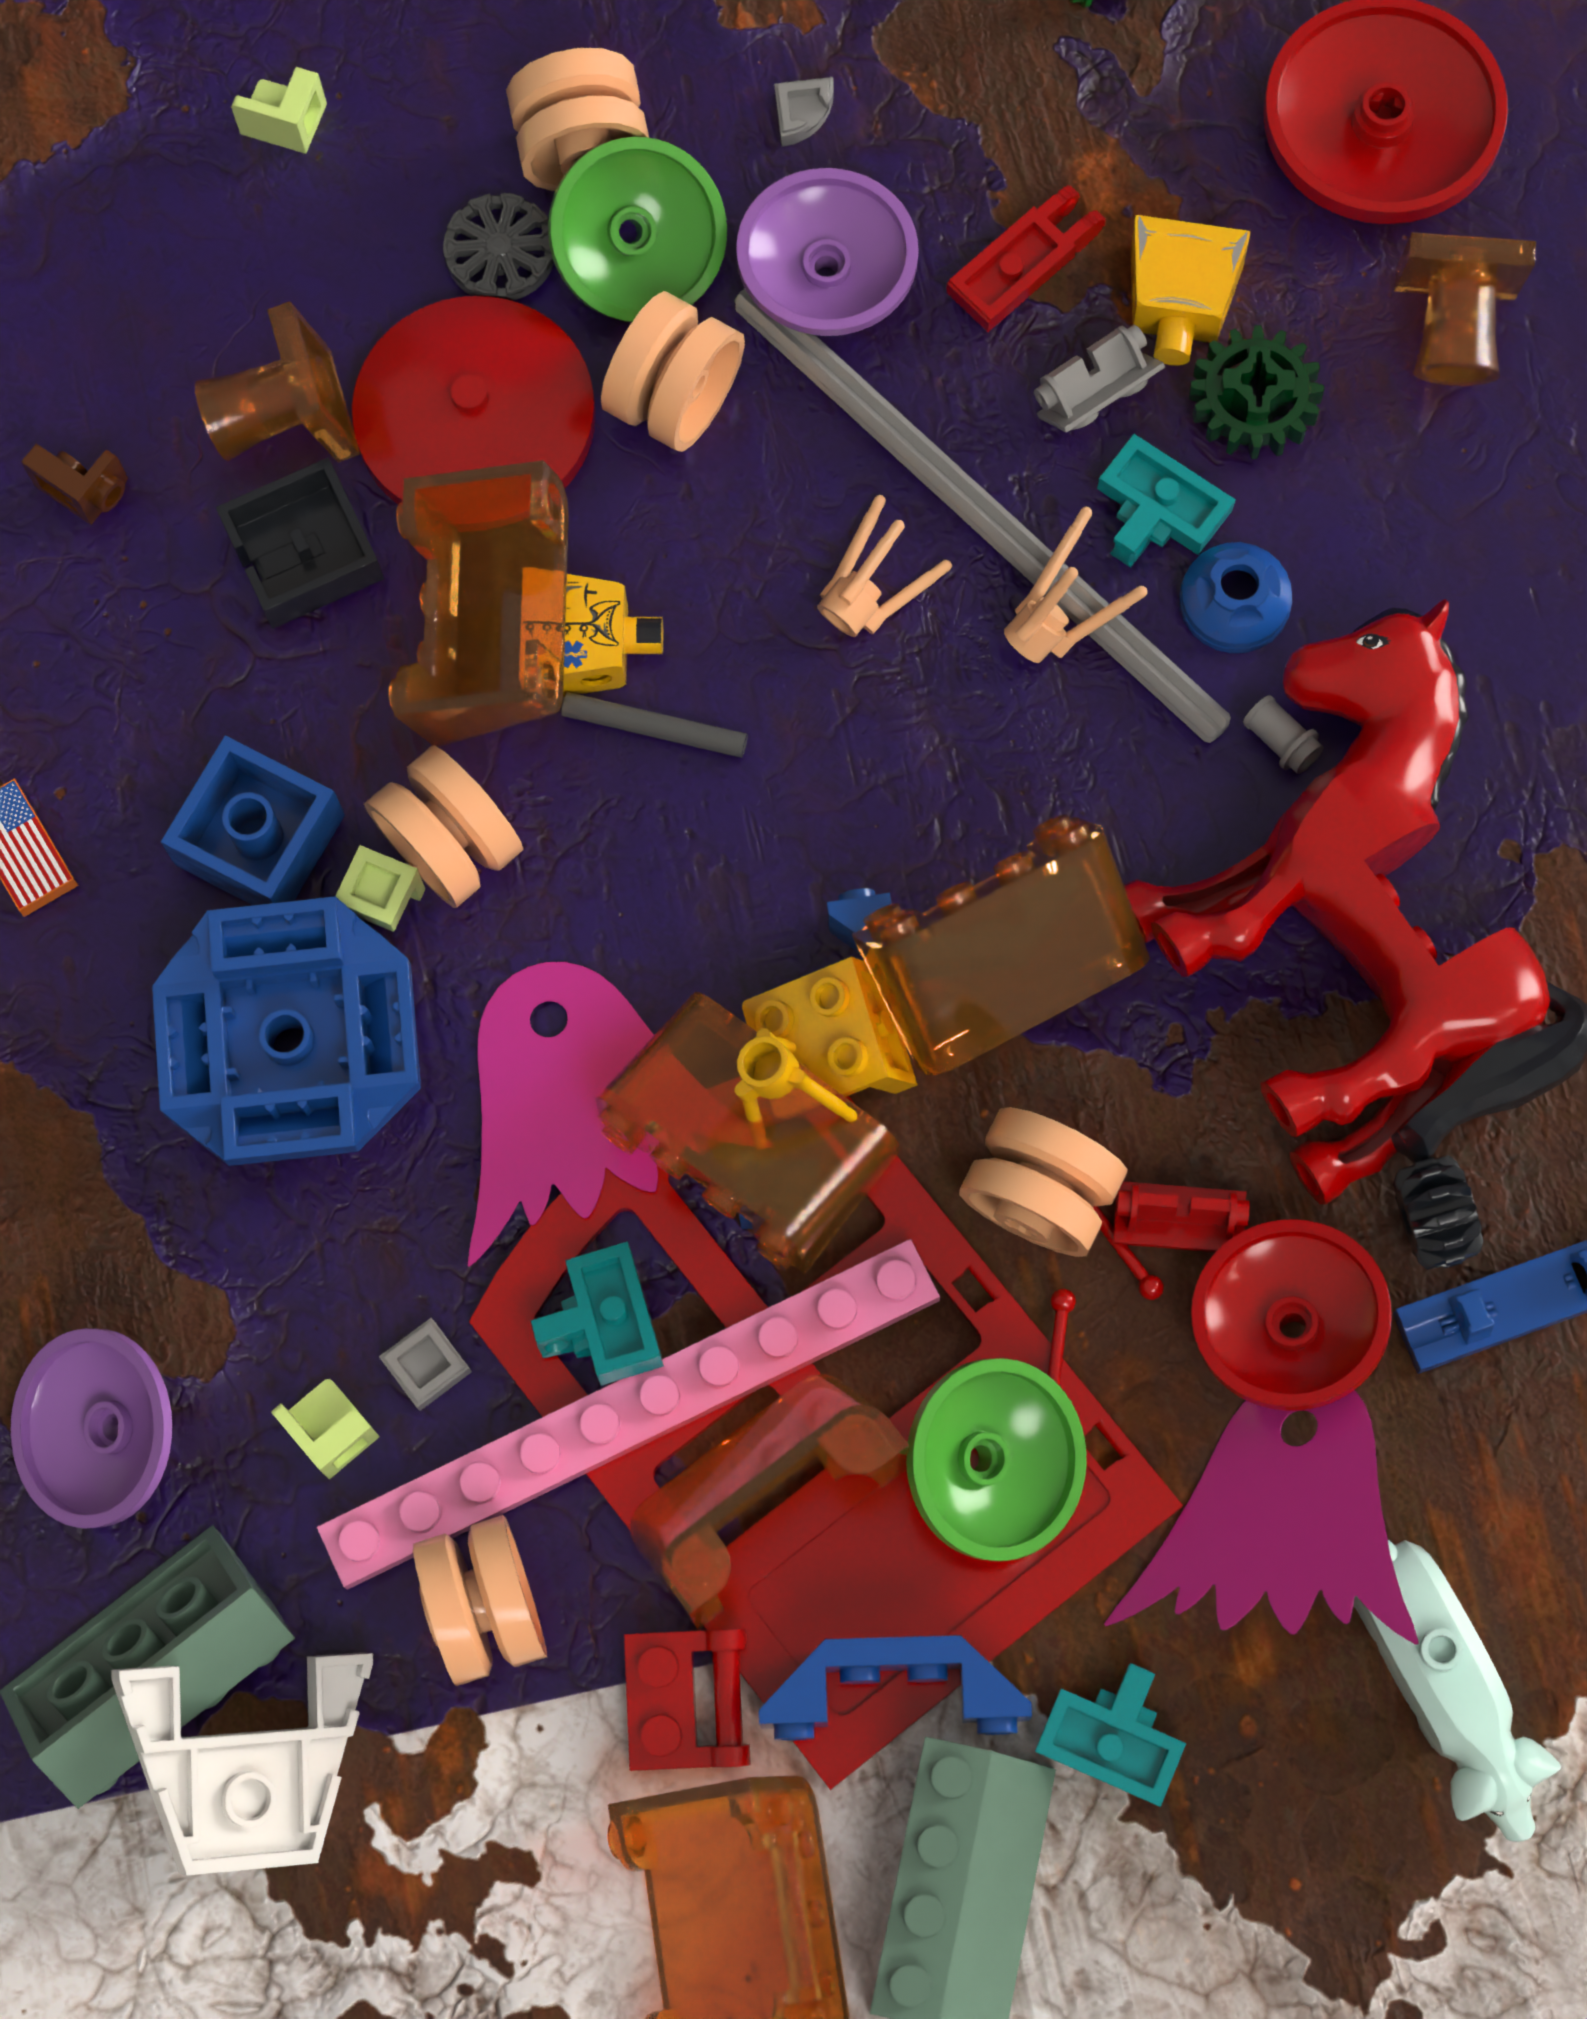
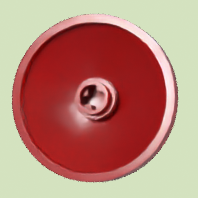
M1350 0L1318 13L1292 34L1277 55L1269 76L1264 101L1266 137L1278 166L1290 182L1307 198L1335 214L1361 222L1376 224H1399L1426 219L1453 207L1466 198L1481 183L1491 169L1504 137L1508 116V98L1501 70L1486 44L1472 29L1450 13L1417 0Z
M464 296L442 300L416 310L400 320L379 339L368 354L357 377L352 401V423L355 438L362 459L376 484L390 499L411 514L439 525L455 528L475 529L504 525L533 514L550 503L571 483L583 465L592 443L596 420L595 398L591 377L580 351L571 338L556 323L537 310L518 302L491 296Z

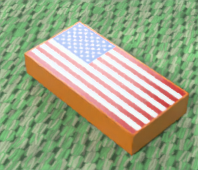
M14 778L0 786V879L19 912L25 917L79 885Z

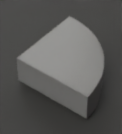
M833 77L774 84L781 147L796 144L810 137L823 125L831 111L834 98Z

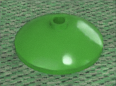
M649 137L620 138L598 145L585 153L568 169L561 179L553 196L549 211V246L561 278L579 300L606 317L619 321L633 322L640 310L654 296L663 291L676 296L690 305L695 303L706 292L715 279L725 254L727 242L726 213L714 181L701 164L690 154L675 145ZM624 221L633 223L637 230L636 239L631 244L624 242L619 234L620 226Z
M1012 1359L976 1360L952 1370L939 1380L928 1392L914 1417L906 1454L907 1475L911 1494L927 1526L947 1546L961 1554L981 1560L1009 1561L1019 1559L1040 1550L1050 1543L1072 1517L1080 1500L1086 1476L1085 1437L1072 1402L1062 1388L1047 1374L1032 1365ZM973 1448L977 1450L979 1455V1461L975 1469L970 1464V1455Z

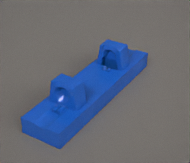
M1587 1240L1397 1308L1393 1312V1316L1417 1374L1587 1313V1289L1583 1293L1571 1265L1574 1262L1580 1263L1587 1274Z

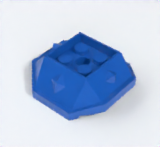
M336 896L207 910L193 929L191 938L172 958L152 986L160 1111L166 1118L228 1166L359 1152L421 1089L412 970L409 959L383 936L357 917V914ZM292 1028L304 1031L303 1040L296 1049L290 1052L274 1050V1042L281 1032Z

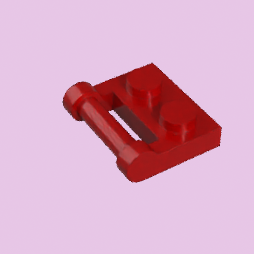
M745 1629L624 1634L629 1770L740 1767L751 1765L750 1744H743L739 1650L746 1649ZM712 1651L716 1745L698 1746L694 1673V1652Z

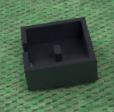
M329 457L216 507L242 566L245 567L253 563L257 570L256 573L254 567L251 566L246 568L245 572L272 629L384 579L376 555Z

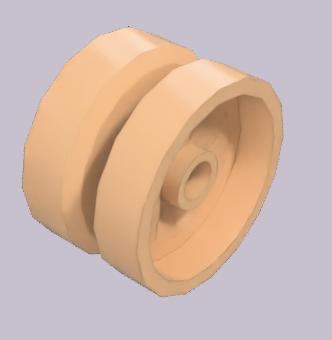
M574 48L554 52L527 64L512 77L506 89L513 127L518 132L516 141L523 175L536 187L556 191L557 186L568 169L581 156L598 145L626 137H649L644 112L639 109L641 103L634 66L622 54L603 48Z
M666 291L657 294L637 314L612 357L601 393L602 410L633 426H637L647 420L649 436L676 451L683 452L691 447L706 431L730 391L745 347L744 334L713 317L698 324L697 308Z
M433 745L407 766L411 786L421 800L404 786L390 782L367 800L364 805L376 826L406 863L418 869L421 879L451 907L457 908L481 887L477 868L467 853L485 868L498 871L524 849L521 840L510 823L483 788L446 752Z
M1013 1107L999 1109L985 1138V1145L995 1158L973 1161L960 1187L959 1195L978 1213L1015 1235L1058 1253L1074 1257L1087 1256L1102 1225V1220L1092 1206L1112 1205L1128 1169L1119 1158L1105 1147L1064 1124L1027 1110Z
M504 1515L471 1525L468 1534V1547L473 1565L471 1570L467 1569L458 1544L446 1533L413 1543V1555L420 1583V1598L433 1640L436 1646L439 1647L450 1678L456 1686L489 1676L493 1662L487 1632L491 1630L502 1657L514 1667L547 1657L543 1631L527 1575L512 1531Z

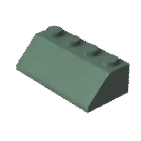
M212 1525L2 1688L0 1694L32 1761L72 1804L79 1809L95 1795L110 1789L123 1773L140 1761L112 1683L111 1670L178 1666L180 1673V1720L182 1728L203 1710L218 1704L231 1688L255 1669L271 1662L279 1654L280 1650L294 1640L295 1637L274 1604L220 1532Z
M930 1737L924 1738L870 2014L890 2019H1009L1056 1769L986 1749Z

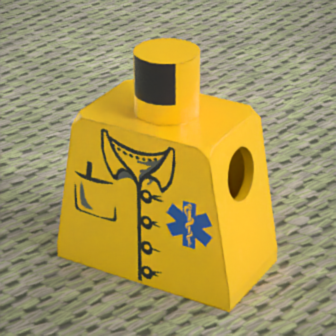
M525 568L521 680L527 701L565 697L567 692L585 694L621 688L626 685L627 654H663V617H628L625 586L621 583L535 568Z

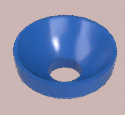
M1243 542L1220 544L1201 553L1187 570L1182 580L1179 594L1180 612L1190 632L1203 644L1227 653L1251 652L1272 642L1285 627L1292 606L1291 583L1282 564L1268 551L1256 545ZM1231 571H1245L1254 577L1258 590L1248 599H1232L1224 593L1221 587L1222 577Z

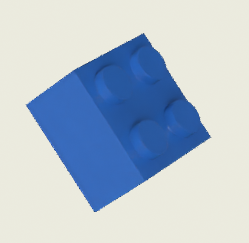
M225 735L161 840V844L176 866L251 905L295 901L342 822L345 813L334 790Z

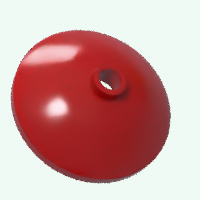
M1297 1219L1270 1221L1253 1226L1223 1244L1202 1270L1194 1290L1191 1308L1193 1333L1198 1350L1206 1366L1216 1379L1228 1390L1250 1403L1285 1411H1300L1325 1406L1345 1397L1358 1388L1375 1370L1384 1355L1392 1323L1389 1290L1379 1266L1371 1255L1354 1239L1333 1227L1313 1221ZM1290 1322H1298L1305 1327L1303 1334L1295 1338L1285 1336L1281 1330L1284 1325Z

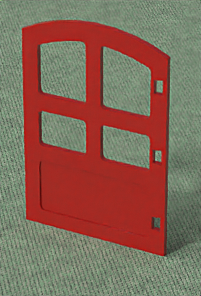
M741 1077L707 1090L723 1107L748 1125L743 1102L734 1091L735 1086L742 1080ZM761 1096L757 1098L764 1130L795 1119L805 1121L884 1219V1225L881 1230L804 1290L911 1239L929 1275L979 1335L981 1340L980 1346L874 1429L861 1425L813 1363L764 1386L773 1389L823 1451L828 1460L827 1466L720 1551H711L706 1548L657 1485L654 1475L662 1464L754 1392L586 1473L636 1538L634 1542L650 1562L654 1561L706 1630L745 1629L746 1649L739 1650L740 1674L763 1704L767 1702L825 1639L961 1635L990 1663L1183 1507L1182 1503L1063 1359L1060 1387L1066 1393L1078 1414L1084 1437L1096 1426L1122 1459L1117 1460L1106 1470H1103L1086 1449L1087 1465L1084 1486L1072 1517L1050 1543L1028 1556L1009 1561H990L972 1558L947 1546L930 1530L915 1505L907 1475L906 1454L908 1438L920 1404L933 1386L945 1375L966 1363L976 1360H1017L1032 1365L1048 1375L1051 1343L849 1096L841 1098V1100L855 1110L858 1116L856 1121L848 1123L868 1146V1148H863L852 1158L845 1153L828 1132L840 1123L841 1116L836 1115L825 1106H821L782 1121L774 1118L768 1098ZM691 1135L699 1157L727 1145ZM659 1144L655 1145L658 1169V1184L655 1192L640 1190L621 1180L608 1168H605L604 1183L598 1202L588 1218H582L560 1193L543 1212L537 1223L529 1227L498 1269L469 1320L474 1330L542 1417L588 1395L558 1356L542 1357L536 1344L531 1320L538 1317L568 1272L565 1260L581 1256L593 1240L621 1212L628 1211L636 1215L725 1329L769 1308L670 1185V1175L675 1170L692 1161L668 1152ZM967 1270L970 1271L993 1300V1302L987 1303L977 1312L971 1308L953 1285V1283L964 1276ZM973 1448L970 1455V1464L975 1469L979 1461V1455L977 1450ZM948 1669V1680L940 1682H908L907 1670L880 1671V1682L871 1684H841L840 1672L827 1673L828 1727H814V1739L795 1740L793 1743L831 1791L961 1686L960 1669Z

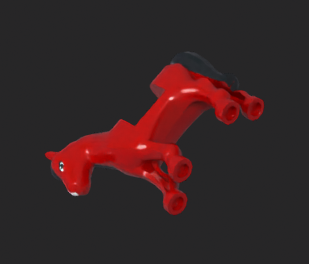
M1446 599L1437 603L1423 616L1408 609L1389 608L1369 619L1350 634L1304 644L1291 653L1283 674V689L1286 697L1304 710L1338 715L1363 728L1349 747L1344 758L1334 768L1316 777L1278 819L1265 845L1227 870L1192 884L1167 887L1156 886L1135 879L1111 891L1114 905L1132 935L1141 943H1147L1155 938L1170 965L1182 977H1188L1201 970L1212 959H1228L1241 962L1256 951L1267 930L1288 907H1291L1352 965L1379 998L1391 1023L1376 1045L1360 1058L1342 1067L1311 1074L1285 1070L1260 1082L1261 1093L1270 1111L1281 1127L1293 1137H1298L1313 1129L1323 1120L1332 1121L1339 1125L1351 1123L1360 1115L1366 1105L1379 1098L1389 1096L1388 1100L1371 1120L1340 1141L1307 1140L1289 1152L1290 1162L1299 1180L1308 1193L1322 1205H1326L1339 1197L1350 1183L1380 1172L1386 1162L1397 1152L1413 1162L1428 1158L1435 1153L1442 1139L1456 1126L1484 1115L1518 1108L1559 1086L1580 1070L1587 1057V1004L1580 998L1554 986L1546 980L1543 967L1532 948L1514 927L1505 928L1489 935L1438 966L1435 961L1437 959V951L1433 942L1421 927L1414 926L1412 928L1398 909L1400 906L1399 896L1391 882L1385 877L1417 854L1439 831L1440 822L1434 812L1441 801L1439 791L1450 775L1454 758L1461 745L1462 731L1469 718L1465 700L1467 687L1465 673L1455 663L1451 649L1445 640L1441 638L1449 613V601ZM1549 1008L1554 1012L1555 1023L1543 1025Z

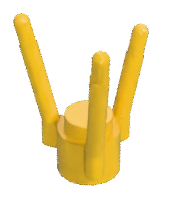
M761 1028L757 1031L756 1038L745 1044L737 1059V1071L742 1080L735 1086L734 1091L743 1102L754 1148L757 1151H763L767 1146L757 1101L759 1096L768 1099L781 1098L790 1093L793 1088H797L846 1121H856L858 1115L855 1110L811 1079L803 1070L799 1069V1064L792 1054L796 1050L795 1043L774 1036L766 1028Z

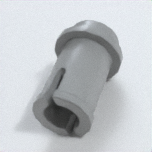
M1268 695L1255 704L1246 715L1243 723L1281 758L1279 766L1282 769L1288 770L1291 768L1297 774H1300L1307 770L1323 752L1324 747L1317 741L1319 733L1314 729L1306 731L1276 703L1275 698Z

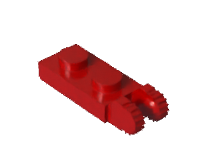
M1067 185L1059 190L1057 194L1050 197L1038 209L1035 206L1032 207L949 279L946 293L989 332L1075 257V253L1080 252L1090 241H1093L1105 226L1106 218L1097 210L1090 211L1063 234L1056 225L1072 212L1080 198V194L1071 185Z

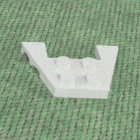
M373 1653L307 1656L308 1727L193 1737H181L180 1673L178 1666L111 1670L112 1683L178 1873L189 1876L318 1863L341 1777L337 1776L347 1738L354 1734L359 1712L355 1711L364 1678L369 1679L371 1673Z

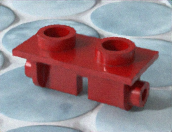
M1123 1181L1116 1195L1113 1244L1216 1252L1232 1237L1244 1231L1245 1226H1248L1250 1201L1246 1200L1247 1191Z

